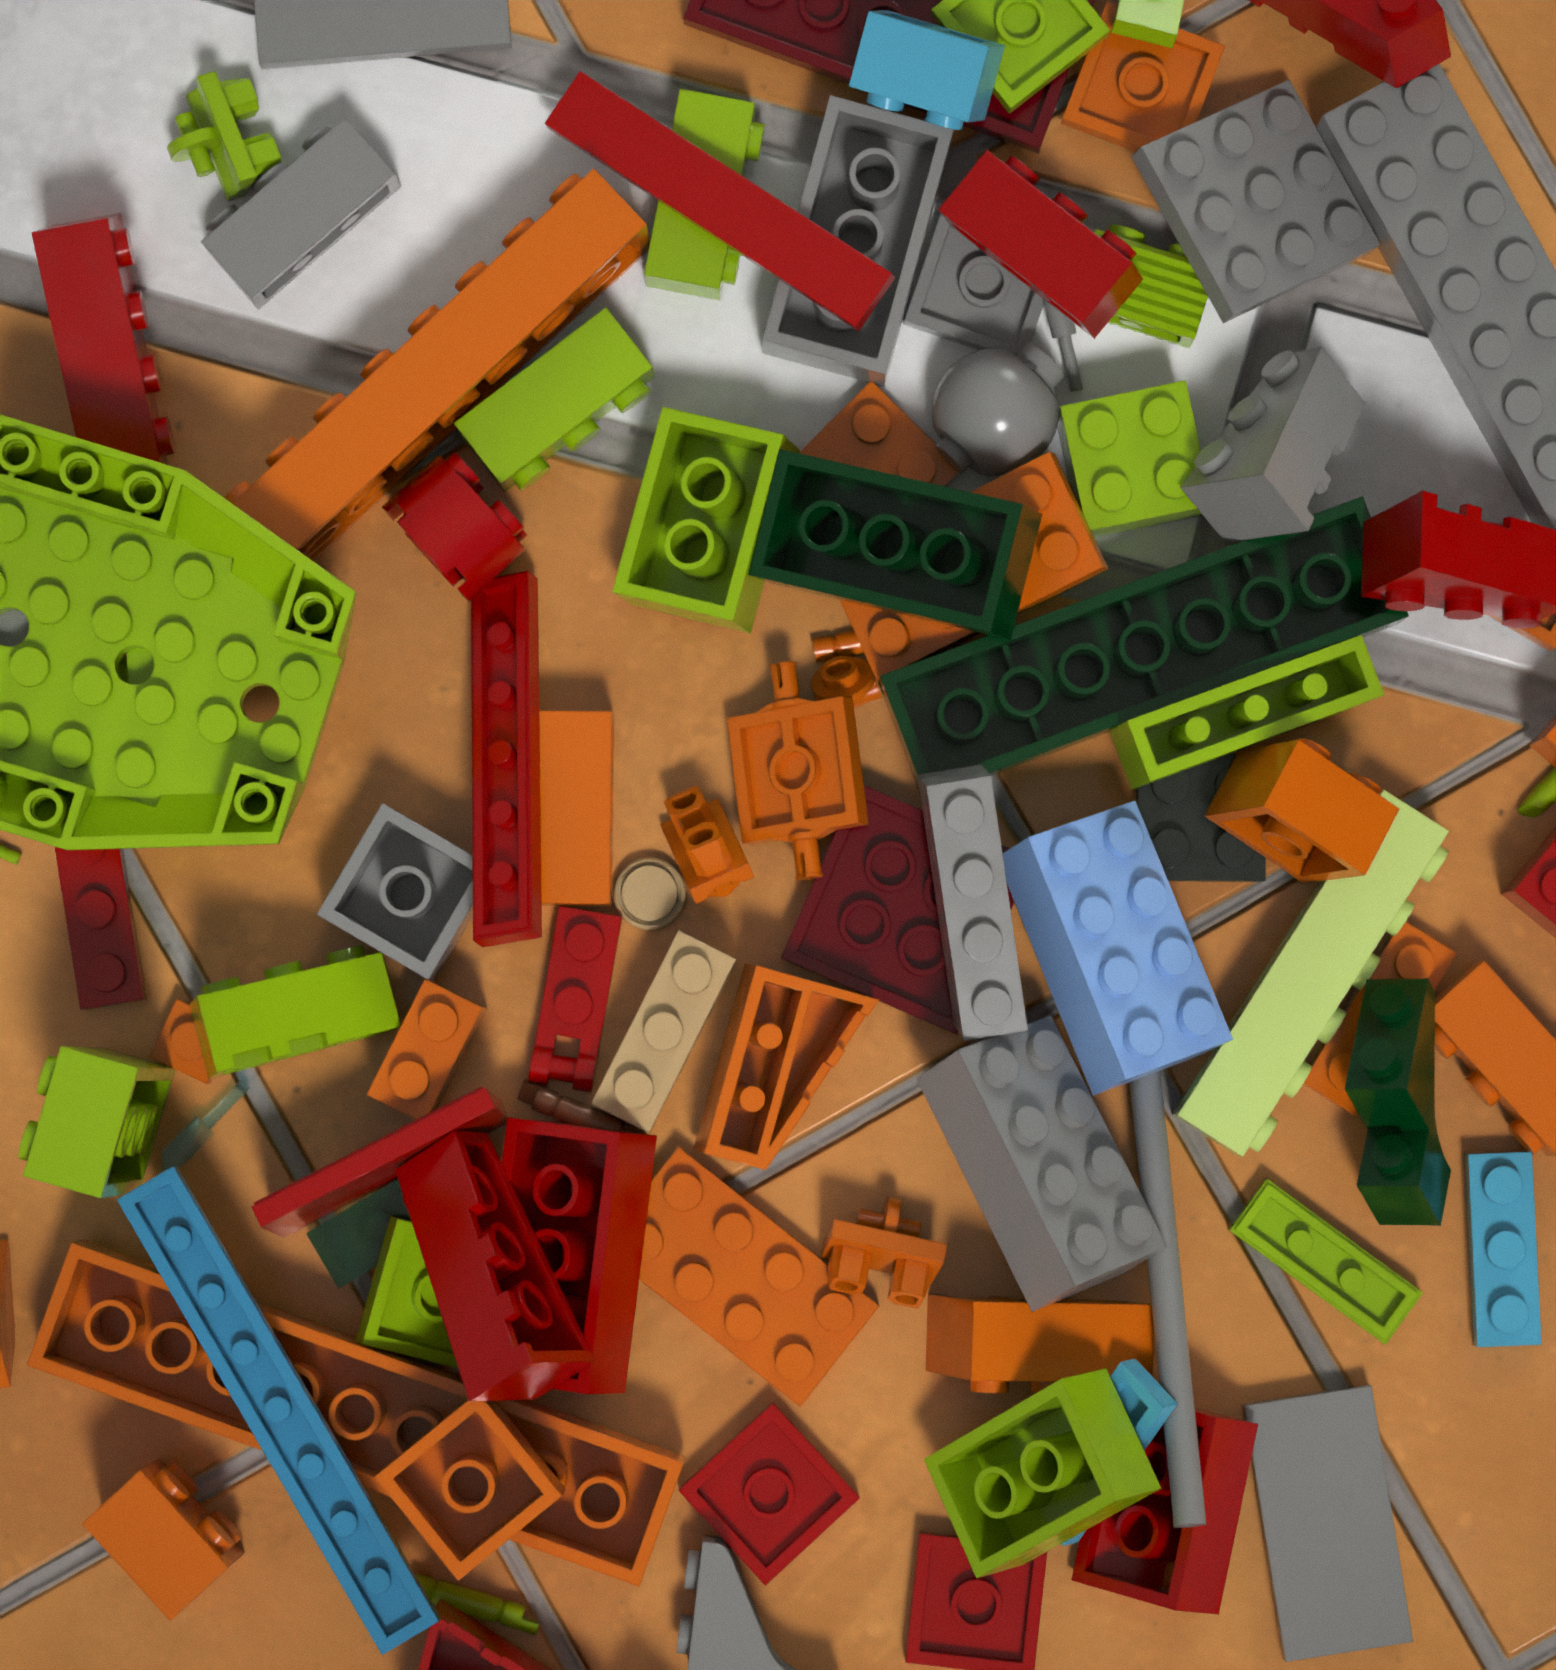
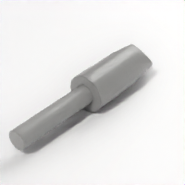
M1044 300L1052 338H1059L1070 391L1082 390L1083 387L1071 338L1072 334L1077 333L1075 323Z

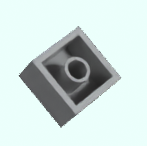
M382 803L317 915L424 978L435 981L473 917L472 855Z

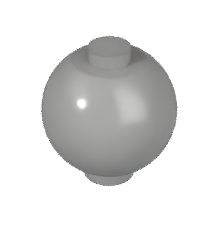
M1027 342L1018 353L1009 352L1003 348H986L963 356L945 372L934 393L932 422L935 432L941 439L935 446L937 451L950 465L961 473L970 467L979 474L993 476L1004 475L1041 456L1051 444L1058 426L1059 404L1054 388L1065 377L1062 370L1048 354L1032 342Z

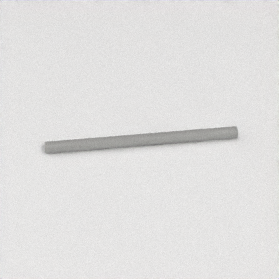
M1161 1071L1129 1083L1140 1193L1167 1245V1248L1148 1258L1147 1264L1159 1384L1178 1403L1163 1424L1174 1528H1188L1206 1525V1514Z

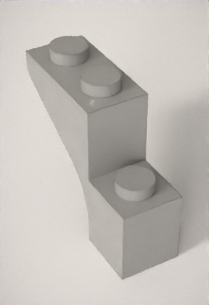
M703 1535L701 1551L688 1550L684 1589L697 1590L694 1616L681 1614L677 1653L689 1655L688 1670H797L786 1663L773 1649L732 1549L721 1537Z

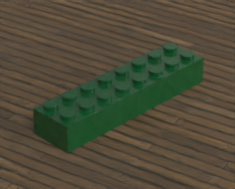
M1362 496L1313 514L1314 520L1309 531L1243 540L1015 625L1011 640L988 635L881 675L878 684L919 793V774L982 765L993 776L1108 733L1110 729L1127 720L1359 635L1365 637L1399 624L1409 617L1407 611L1388 609L1385 607V600L1361 597L1364 521L1371 518L1364 497Z

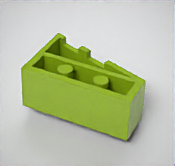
M363 945L326 954L328 965L303 970L301 961H296L264 970L265 980L240 985L239 978L234 977L201 986L202 995L196 996L189 1006L208 1079L380 1035L400 1028L401 1024L382 953L365 955Z

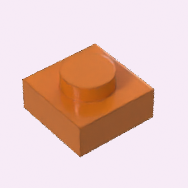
M176 999L149 1057L205 1084H210L213 1078L208 1079L189 1003Z

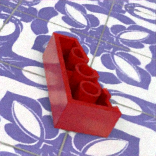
M121 213L48 226L32 232L76 437L168 465L166 456L175 454L174 437L169 418H159L155 393L162 391L161 377L155 354L147 355L143 329H148L149 327L148 316L142 292L135 291L131 266L135 265L134 250L127 227H123Z

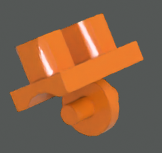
M693 786L664 801L671 819L660 824L696 904L706 900L708 897H726L733 892L740 882L754 878L750 865L718 798L706 803L699 786Z
M887 1196L881 1213L859 1208L855 1223L834 1219L830 1233L823 1241L821 1259L829 1260L828 1288L830 1290L852 1295L862 1294L866 1287L869 1269L891 1274L887 1300L893 1304L919 1308L926 1296L930 1283H933L945 1261L947 1244L919 1238L921 1222L899 1217L901 1199Z

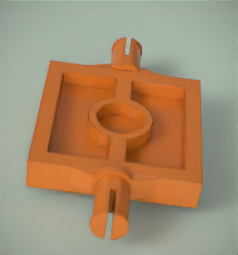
M785 661L769 665L775 702L769 703L756 713L727 718L742 844L757 845L779 840L792 843L796 870L795 879L811 880L823 877L818 839L826 837L835 830L869 825L853 698L839 696L818 701L801 699L796 670L797 662Z

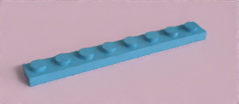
M177 1165L172 1166L118 1198L117 1201L380 1653L382 1655L439 1622L441 1617Z

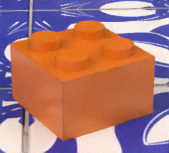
M1299 738L1293 741L1268 744L1267 746L1238 751L1204 816L1302 883H1311L1366 875L1399 808L1380 796L1382 789L1374 781L1360 774L1347 773L1330 761L1332 755L1326 748L1314 741Z
M468 1399L375 1476L376 1480L458 1581L557 1501L566 1489L496 1401L469 1402Z
M158 1458L139 1470L90 1515L82 1525L167 1619L171 1621L245 1552L237 1545L242 1535L235 1525L217 1509L209 1514L193 1496L199 1488L187 1472L175 1462L166 1466Z

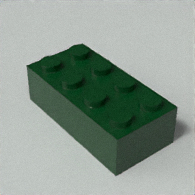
M779 449L748 575L780 586L1011 640L1042 514L1024 504Z

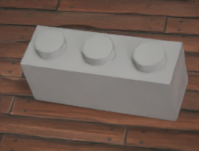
M346 117L335 126L331 122H327L317 128L304 141L302 148L305 152L287 168L283 163L272 167L255 184L254 189L258 193L239 209L235 205L226 207L206 227L209 235L201 243L258 310L401 187L394 171Z

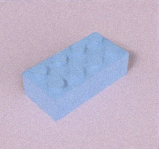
M1136 801L1029 836L1002 853L1008 888L1093 1096L1196 1058L1233 1040Z

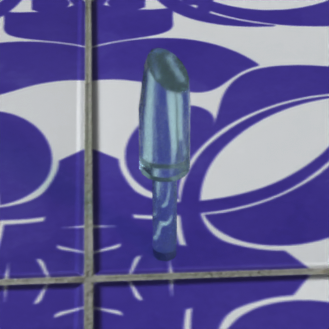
M240 1080L202 1120L196 1116L161 1152L162 1172L172 1166L177 1165L178 1168L181 1167L214 1135L211 1128L250 1089L243 1080Z

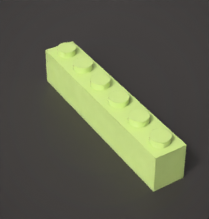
M1382 790L1380 796L1398 807L1399 811L1366 875L1326 880L1318 883L1229 1023L1228 1028L1233 1040L1212 1050L1172 1113L1173 1116L1236 1156L1243 1157L1248 1148L1258 1153L1267 1142L1278 1123V1120L1270 1115L1283 1093L1293 1098L1299 1091L1312 1069V1066L1304 1061L1317 1039L1327 1044L1334 1036L1347 1013L1338 1007L1351 986L1358 990L1365 986L1366 980L1370 979L1381 960L1380 957L1373 954L1374 949L1385 932L1395 936L1400 931L1415 904L1407 900V897L1417 881L1421 878L1429 883L1448 855L1449 850L1442 847L1441 844L1449 830L1386 790Z

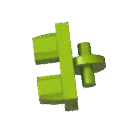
M215 71L199 75L195 80L198 87L189 92L185 97L191 111L184 112L175 117L181 136L170 142L167 150L171 160L174 162L191 160L198 177L207 176L215 171L226 200H234L245 196L254 181L259 180L268 170L280 164L281 155L274 138L269 132L245 140L241 137L236 122L255 117L259 110L258 98L249 78L219 82Z

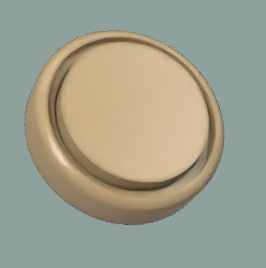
M644 857L632 861L621 870L614 884L613 898L618 913L627 923L638 929L658 930L667 927L680 916L686 903L687 891L683 877L671 863L660 858Z

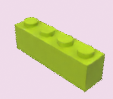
M1362 635L1127 720L1110 729L1109 732L1131 790L1361 706L1385 694Z

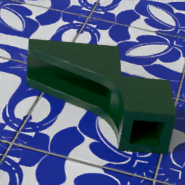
M1428 978L1367 979L1345 1084V1091L1367 1128L1357 1187L1379 1225L1441 1226L1451 1169L1440 1146L1435 1120L1434 990Z

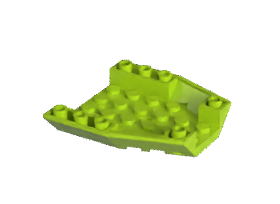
M0 414V616L7 611L17 610L23 612L29 622L28 634L20 644L10 647L0 644V830L68 851L279 844L306 787L345 661L357 592L186 470ZM134 648L148 650L154 660L152 675L140 684L126 683L119 672V663L122 656ZM257 686L272 687L279 697L277 713L273 718L265 722L251 721L244 712L243 703L245 696L251 689Z

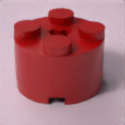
M454 452L447 460L438 455L382 506V509L393 521L402 513L404 514L397 523L406 532L405 535L452 586L462 578L465 580L457 589L469 602L525 551L520 542L527 534L523 530L522 524L500 500H497L489 507L480 498L479 494L484 490V487L480 484L481 480Z

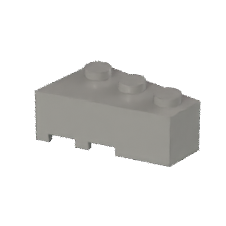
M1322 347L1298 352L1286 350L1269 360L1261 371L1262 380L1250 396L1244 398L1232 408L1228 415L1229 424L1215 441L1199 452L1194 460L1195 469L1180 487L1225 543L1309 531L1314 516L1307 507L1314 492L1319 495L1327 491L1332 479L1325 471L1331 453L1337 456L1344 452L1365 405V401Z

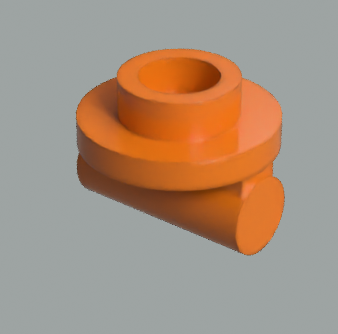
M850 656L831 658L814 673L811 679V688L815 701L846 696L853 698L854 708L882 698L869 663L861 658Z

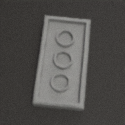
M254 0L258 58L261 69L512 48L508 0Z
M1366 1384L1242 1404L1245 1420L1258 1423L1251 1461L1283 1659L1288 1662L1413 1642L1372 1386Z

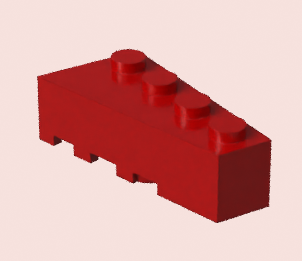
M454 1130L395 1169L402 1190L403 1201L411 1218L469 1402L534 1400L596 1362L487 1133Z

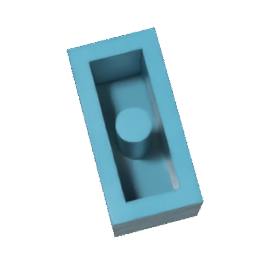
M888 10L868 11L849 87L868 92L866 103L875 107L903 112L905 104L927 110L925 121L949 129L962 130L964 121L975 122L985 120L1005 45Z

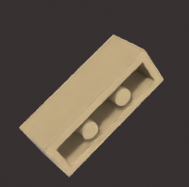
M678 930L591 1104L650 1133L737 960Z

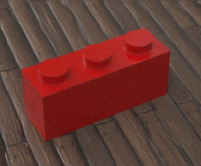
M986 150L938 211L953 229L1095 339L1143 280L1131 262L1137 253L1110 230L1107 229L1099 237L1087 228L1083 223L1088 218V215L1064 194L1058 192L1053 200H1051L1038 190L1035 185L1039 182L1040 178L1019 159L1010 155L1004 163Z

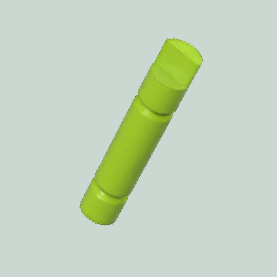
M415 1573L433 1605L436 1606L441 1598L469 1616L493 1623L499 1621L500 1625L536 1635L540 1621L523 1616L526 1605L511 1600L504 1602L502 1598L442 1580L436 1582L432 1577Z

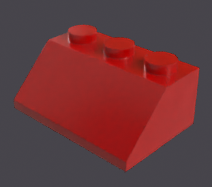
M1195 1408L1206 1525L1188 1528H1174L1164 1425H1162L1144 1450L1161 1489L1086 1530L1079 1541L1071 1580L1175 1611L1219 1615L1258 1423Z

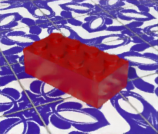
M507 1117L502 1165L596 1361L553 1389L587 1395L625 1393L657 1135L546 1120Z

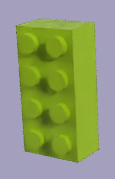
M60 1046L57 1057L50 1055L47 1057L39 1078L37 1094L46 1096L39 1122L32 1120L28 1122L20 1143L18 1158L27 1161L23 1177L97 1198L127 1194L142 1185L176 1069L106 1048Z

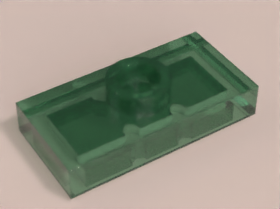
M398 1179L306 1233L338 1289L376 1267L390 1216L411 1221L408 1209L403 1201Z

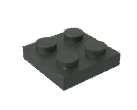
M1237 753L1228 754L1136 788L1137 806L1168 881H1266V858L1204 816Z

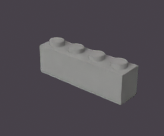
M982 765L919 774L918 782L954 1026L963 1041L1028 1031L991 775Z

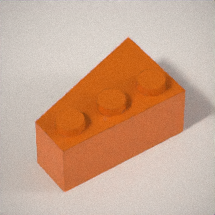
M744 964L693 1149L704 1154L767 1170L810 1105V1099L830 1069L836 1066L845 1052L844 1048L864 1018L870 1015L879 999L758 965Z
M928 1294L925 1371L970 1380L971 1392L1009 1393V1381H1031L1030 1392L1037 1393L1061 1378L1106 1368L1111 1376L1120 1362L1130 1359H1136L1153 1377L1154 1324L1152 1304L1118 1300L1062 1299L1032 1312L1026 1299H1009V1297L988 1296V1299L957 1298L944 1294Z

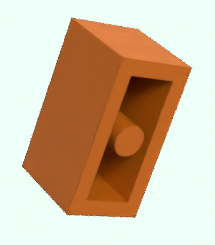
M424 979L366 1095L414 1119H418L438 1109L487 1008L433 981Z

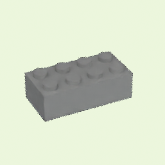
M830 95L798 212L890 271L895 279L860 331L855 330L779 280L762 339L763 354L885 386L949 154L954 129L941 127L924 120Z
M1051 1015L1027 1024L1028 1031L997 1035L958 1049L917 1078L1032 1312L1121 1275L1167 1248Z

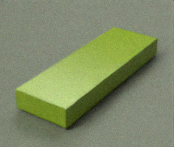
M1266 1178L1228 1228V1231L1385 1345L1423 1294L1415 1286Z

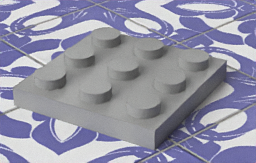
M1290 80L1148 143L1131 156L1222 323H1226L1371 253L1381 245Z

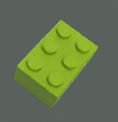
M662 407L612 592L634 606L751 634L765 581L750 576L748 573L779 449L799 453L800 450L784 434Z
M1106 1368L1061 1378L924 1458L976 1579L1022 1566L1161 1489Z

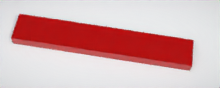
M579 71L544 123L549 130L857 331H860L895 279L894 275L887 269L581 71Z
M528 570L495 577L471 599L473 941L483 948L542 938L538 578Z

